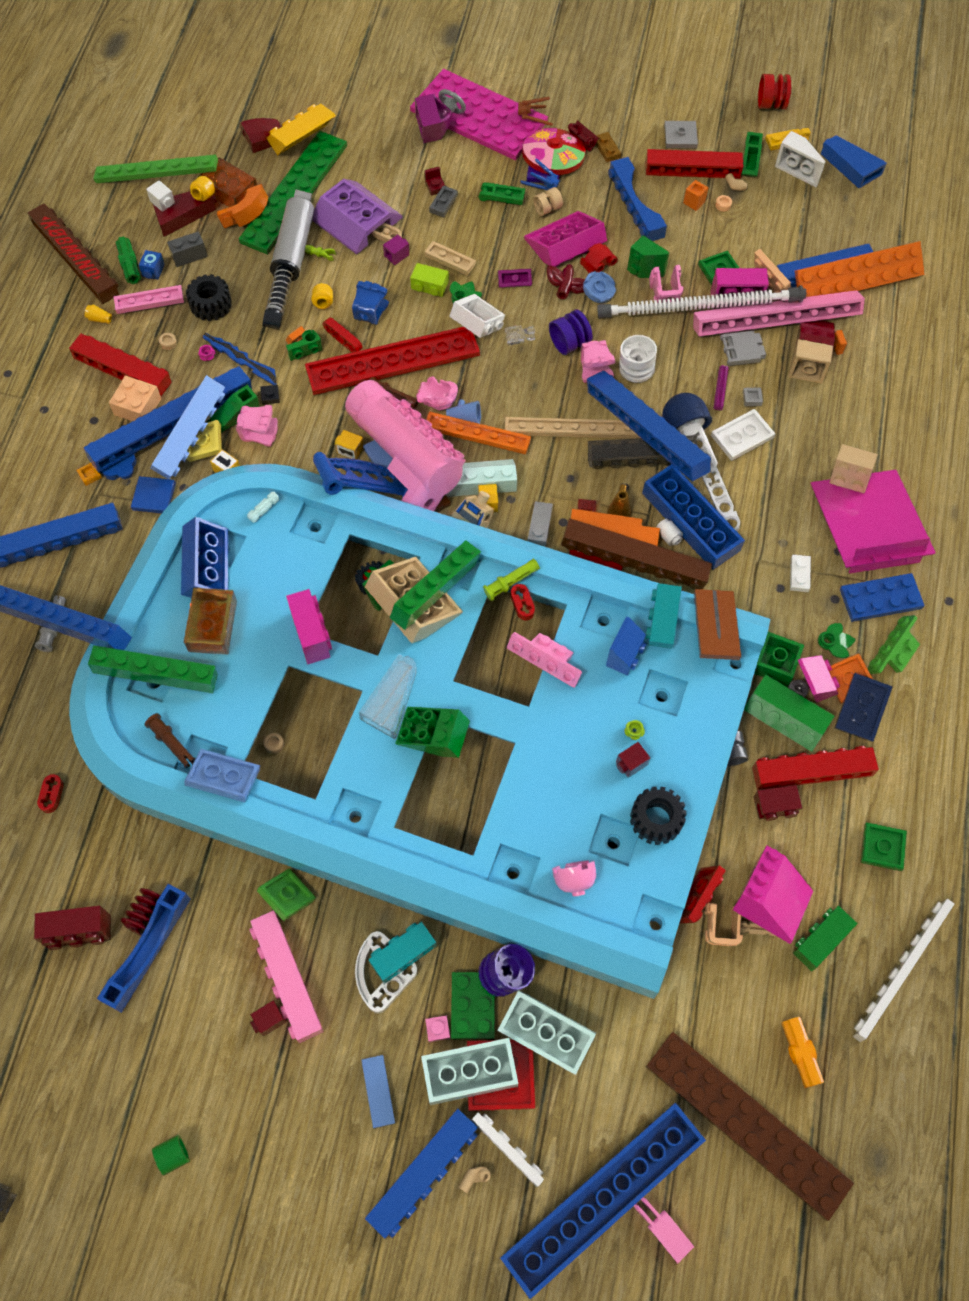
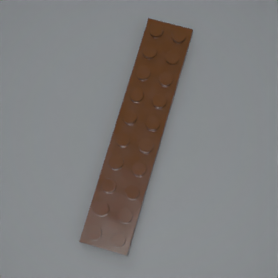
M672 1032L647 1064L646 1068L823 1219L829 1221L854 1183L677 1034Z

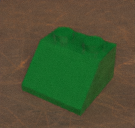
M643 235L630 248L627 270L639 278H649L651 270L659 267L660 277H664L670 252Z

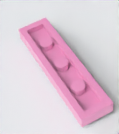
M178 285L114 296L116 313L121 314L184 303L182 287Z

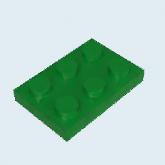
M452 972L451 1040H494V995L488 993L482 986L479 972Z

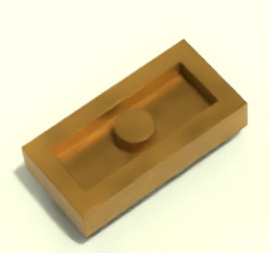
M609 132L596 135L599 137V140L595 145L606 163L621 158V152Z

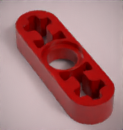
M329 317L322 323L327 333L350 352H357L363 349L361 342L333 318Z

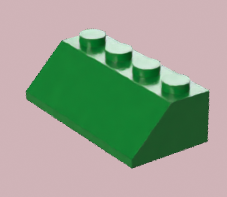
M767 674L744 707V711L811 752L835 716Z

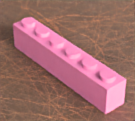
M271 911L251 920L252 928L249 929L253 940L257 939L260 947L257 948L261 960H266L268 966L264 968L268 978H273L275 986L272 989L276 999L281 998L283 1003L280 1010L284 1019L288 1018L291 1026L288 1027L292 1040L297 1039L299 1043H302L323 1033L324 1031L275 911Z

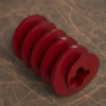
M140 888L139 890L142 896L136 895L134 897L138 904H130L133 911H125L128 918L120 919L124 927L139 936H142V934L138 930L146 928L143 922H149L148 914L153 913V906L155 907L157 900L161 896L145 888Z

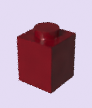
M637 742L618 754L616 766L622 774L625 773L629 778L646 767L651 758L640 743Z
M274 1000L250 1014L253 1019L250 1022L255 1033L260 1032L263 1037L287 1023Z

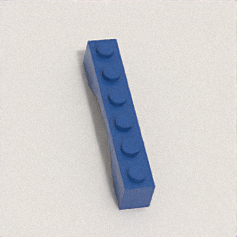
M629 157L611 161L610 169L608 170L609 178L613 180L615 189L621 194V199L627 205V210L631 213L635 225L640 229L641 236L644 235L651 241L665 238L667 225L662 216L646 207L634 192L632 186L634 166Z
M167 884L156 902L149 923L137 945L121 967L109 978L97 997L99 1001L120 1013L123 1012L191 900L185 892Z

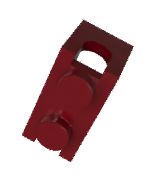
M797 785L757 790L753 796L759 820L773 821L781 816L793 818L803 808Z

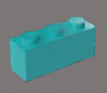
M658 583L657 589L652 590L651 601H655L654 608H650L648 620H652L651 627H647L645 639H649L648 645L673 648L681 586Z
M421 921L419 924L413 923L402 936L399 937L397 935L388 942L389 945L384 949H376L371 953V958L368 960L383 984H386L436 948L437 943Z

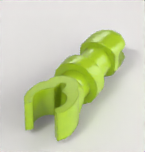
M306 245L305 247L306 254H315L317 257L323 256L329 261L334 260L332 255L329 256L330 254L336 255L335 250L332 248H315L312 245Z

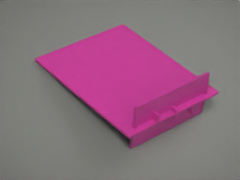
M897 470L872 473L865 494L830 484V479L811 482L812 489L846 568L850 567L849 574L920 563L923 556L936 553Z

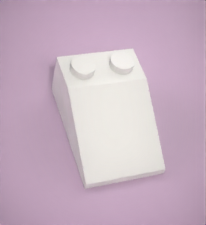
M790 131L781 143L775 167L817 187L826 161L805 137Z

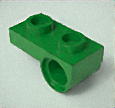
M306 330L302 334L303 340L286 345L290 361L322 351L321 339L316 331Z

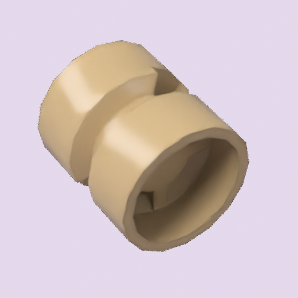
M553 187L546 190L545 193L542 192L533 197V204L537 213L540 216H544L550 213L551 210L555 211L562 208L563 199L560 191Z

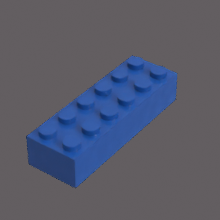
M671 464L645 481L642 494L665 519L671 520L680 529L684 540L704 561L712 563V570L741 551L745 540L674 465Z

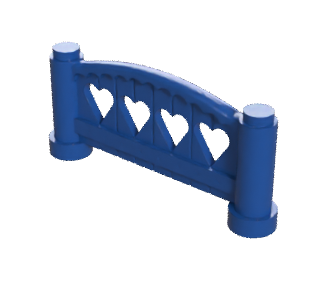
M317 452L313 456V462L323 480V488L329 495L339 493L343 486L402 495V499L408 491L387 469L388 467L357 459L327 458L322 452ZM337 469H344L346 474L340 473ZM352 471L360 472L362 477H358ZM368 474H375L378 477L377 480H374ZM384 477H391L393 479V482H389Z

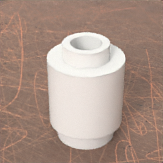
M667 518L662 520L656 527L660 528L659 535L669 546H676L683 539V533Z

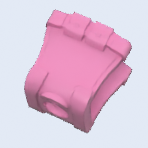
M675 265L670 281L672 290L662 291L659 267L651 270L649 284L655 295L653 301L657 300L658 303V299H661L662 303V300L665 299L667 302V298L670 297L674 298V300L679 298L680 301V296L683 293V286L680 284V265Z
M606 340L582 343L581 364L583 368V382L587 383V378L603 370L614 377L613 371L608 365L614 364L615 358L610 353Z
M272 405L262 407L243 406L237 418L236 430L242 441L257 442L271 447L278 430L277 418H272Z

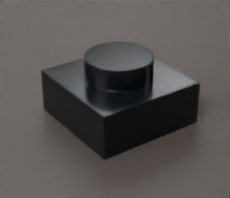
M278 385L260 386L262 405L280 403Z

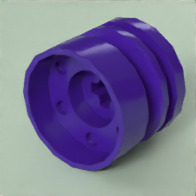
M575 309L571 313L565 314L564 317H559L549 323L551 340L556 349L563 355L575 351L577 347H581L582 343L592 341L591 326L586 316L580 310Z
M508 944L487 954L479 966V979L482 986L488 993L497 997H504L527 987L533 981L535 974V963L531 954L518 944Z

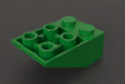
M407 707L395 744L441 757L459 758L470 720L459 709Z

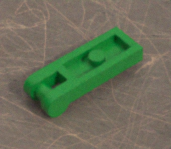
M484 182L481 185L478 198L481 201L492 200L523 205L526 188Z

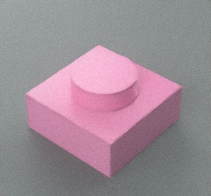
M447 1016L425 1019L429 1042L450 1039Z

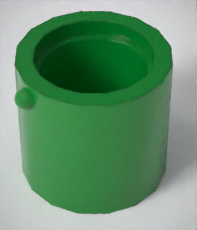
M178 1134L152 1148L154 1160L163 1176L190 1162L188 1151Z

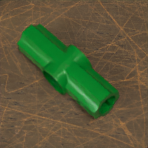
M124 236L119 237L115 243L127 283L137 284L141 277L131 241Z

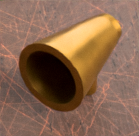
M620 485L619 492L607 509V514L631 517L626 485Z

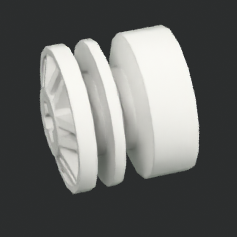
M634 335L622 342L619 372L626 380L644 382L653 376L657 346L652 339L643 335Z

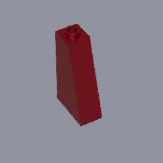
M189 191L174 195L175 203L163 212L153 204L163 237L215 211L214 203L217 200L214 193L206 201H198L192 197Z

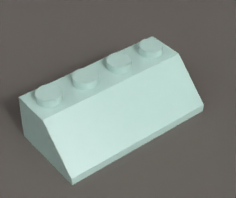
M514 460L464 463L460 481L446 496L478 495V485L497 484V493L516 492L517 474Z
M518 990L498 1029L499 1032L575 1075L596 1035V1032L521 990Z

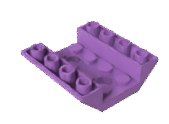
M343 179L320 196L314 209L312 221L357 255L368 246L367 236L384 222L393 226L402 219V215L358 182Z

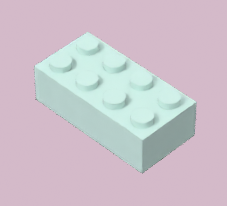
M509 1038L421 1056L430 1105L518 1087Z

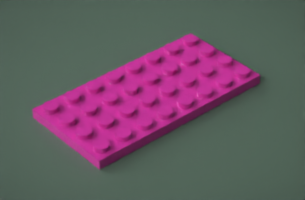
M442 69L419 96L434 94L439 99V91L443 89L456 93L464 101L466 111L463 114L452 113L448 129L515 161L522 153L525 138L530 133L542 129L545 125L529 119H522V116L518 115L517 102L446 69ZM415 101L410 106V111L415 113ZM457 102L456 105L461 109V105ZM531 109V114H528L529 116L548 121V116Z

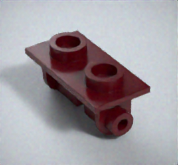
M578 120L576 123L568 125L569 132L576 135L583 142L585 148L591 152L599 137Z

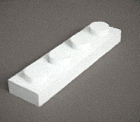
M477 1113L473 1117L472 1122L538 1187L544 1180L541 1177L543 1172L534 1163L530 1166L524 1160L527 1157L526 1154L519 1147L514 1149L508 1143L510 1138L502 1130L497 1132L492 1127L494 1122L485 1113L482 1116Z

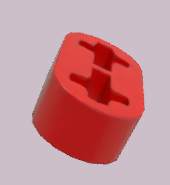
M523 584L514 585L511 589V600L517 616L521 620L528 621L534 617L535 606L529 590ZM517 591L523 593L522 600L520 599L519 595L516 594ZM523 605H525L526 609L529 610L528 614H526V612L523 611Z
M50 774L44 778L39 793L37 805L44 813L54 812L61 798L64 783L55 774ZM55 780L58 784L53 785V787L51 788L49 784L53 783ZM50 799L52 804H48V806L46 807L44 805V802H48Z

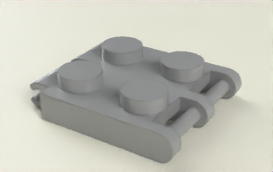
M746 331L722 334L720 336L724 344V353H726L728 358V366L758 363L761 359L766 358L760 333Z

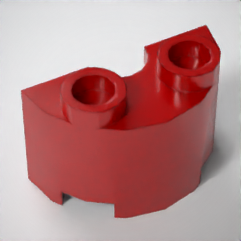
M601 243L591 246L588 249L590 252L585 258L582 257L580 260V264L589 274L594 271L600 273L605 265L609 267L618 262V258L612 251Z

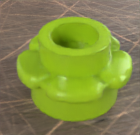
M632 720L626 724L624 732L632 740H638L644 735L645 729L640 721Z

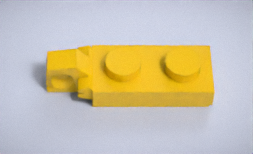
M809 128L767 134L765 140L772 151L780 149L782 141L790 131L805 137L807 140H809L811 132Z

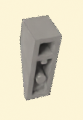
M535 501L528 542L546 547L553 504Z

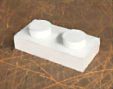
M791 556L790 591H810L811 556Z

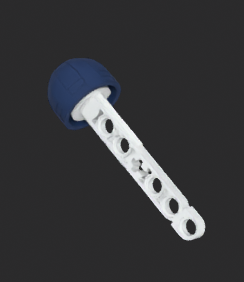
M677 394L665 404L662 417L692 443L695 441L703 443L700 449L711 458V472L709 473L714 475L715 484L712 485L711 478H707L708 473L702 476L716 510L727 522L735 520L737 526L734 529L738 531L740 519L737 512H733V503L716 465H718V462L704 432L712 423V417L704 401L695 394ZM715 488H721L723 490V494L721 496H715L713 494V490ZM722 504H728L730 506V510L728 512H722L720 510V506Z

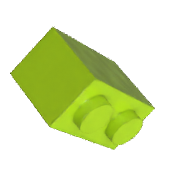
M417 263L410 277L411 289L443 297L449 283V271Z

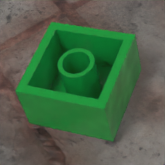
M768 632L754 674L763 678L767 674L788 687L794 677L798 659L801 657L804 645Z

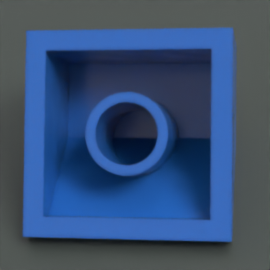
M627 616L610 647L606 666L628 676L630 670H635L639 659L636 658L639 653L643 654L647 643L644 642L646 634Z

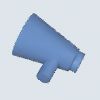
M461 399L458 401V406L446 410V416L480 424V403L475 401L465 404V401Z

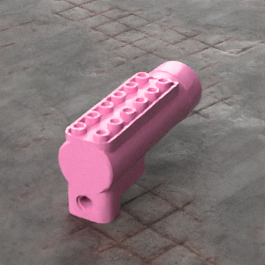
M367 380L358 384L347 397L345 404L347 413L361 429L366 431L392 457L393 460L387 469L408 489L401 501L434 511L443 496L449 493L460 481L463 471L462 466L466 462L465 456L455 450L451 442L442 438L443 435L433 429L429 421L422 419L421 413L412 409L408 401L404 399L400 401L393 397L391 393L374 380Z

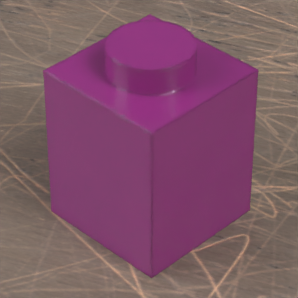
M397 234L383 244L384 257L392 264H398L409 256L408 241Z

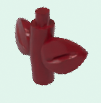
M571 264L566 265L563 271L552 265L547 266V278L552 285L559 287L556 296L562 300L567 299L570 291L574 294L584 292L583 282L585 279L573 278L574 270Z

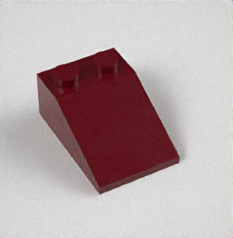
M822 320L799 323L796 344L799 339L831 345L834 348V323Z

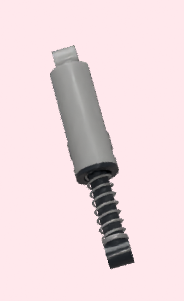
M296 189L294 197L287 200L270 264V272L274 278L263 317L262 326L280 330L285 310L284 305H286L285 300L288 298V289H290L289 284L297 280L300 275L314 214V206L311 203L312 193Z

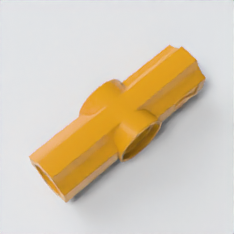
M795 1017L783 1021L781 1024L789 1043V1055L793 1064L797 1065L804 1088L824 1083L816 1062L817 1054L812 1041L808 1040L801 1018Z

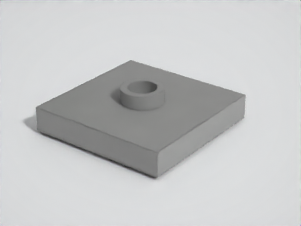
M665 121L666 148H697L696 121Z

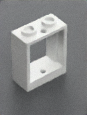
M476 294L455 301L449 317L481 338L500 330L504 324L505 314Z

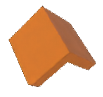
M695 180L686 188L683 203L697 211L705 203L709 187Z

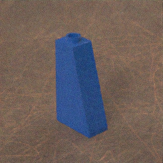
M837 135L823 143L821 155L859 189L880 177L884 172L887 164L884 160Z

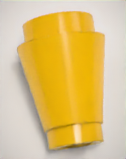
M94 304L87 305L84 314L85 318H88L89 321L110 324L112 314Z

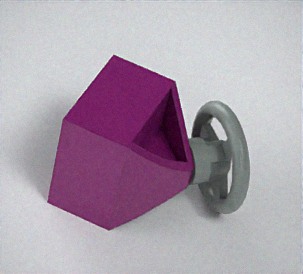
M443 89L439 91V99L434 94L415 98V115L423 144L441 140L448 129L452 113L463 114L466 111L464 101L456 93ZM457 102L461 105V109L456 105Z

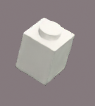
M159 180L146 189L150 202L162 212L175 203L172 191Z

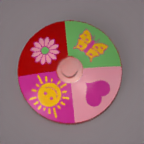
M544 128L530 133L525 138L522 155L530 167L541 173L548 174L535 162L536 158L554 174L564 175L574 172L581 167L585 159V146L576 135L569 131L558 128Z

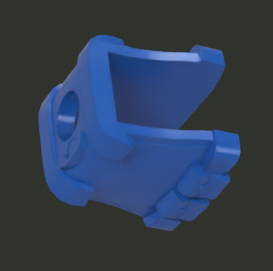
M358 281L356 297L352 304L353 317L355 320H362L377 325L381 314L389 305V301L384 299L387 289L377 283Z

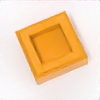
M92 463L76 470L85 486L102 478Z

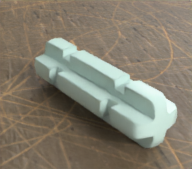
M275 492L268 494V498H264L254 507V510L247 514L251 522H256L259 516H263L272 507V504L274 505L279 501V497Z

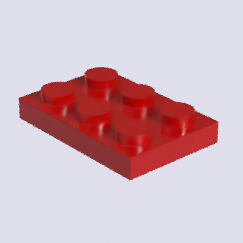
M720 865L700 868L692 881L679 924L695 923L702 917L703 908L712 900L713 891L723 881L722 876L726 870Z

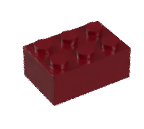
M100 905L35 913L34 939L47 947L48 950H59L61 946L66 945L82 947L83 943H91L92 945L104 944V941L111 940V915Z

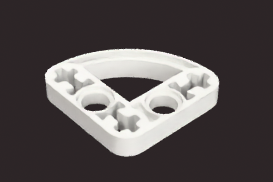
M376 931L367 937L360 948L356 960L355 978L363 1001L372 1012L379 1014L383 1013L415 979L417 967L413 963L411 965L412 975H403L404 971H402L390 980L398 982V991L394 993L387 990L389 982H387L386 984L382 983L370 995L365 982V964L370 951L374 952L376 949L381 948L379 945L372 946L374 944L373 938H382L381 943L384 947L390 941L383 933ZM384 990L386 995L391 998L387 1000L385 997L382 1000L383 1006L381 1008L379 1006L374 1008L373 1000L375 998L379 1000L383 996L381 991Z

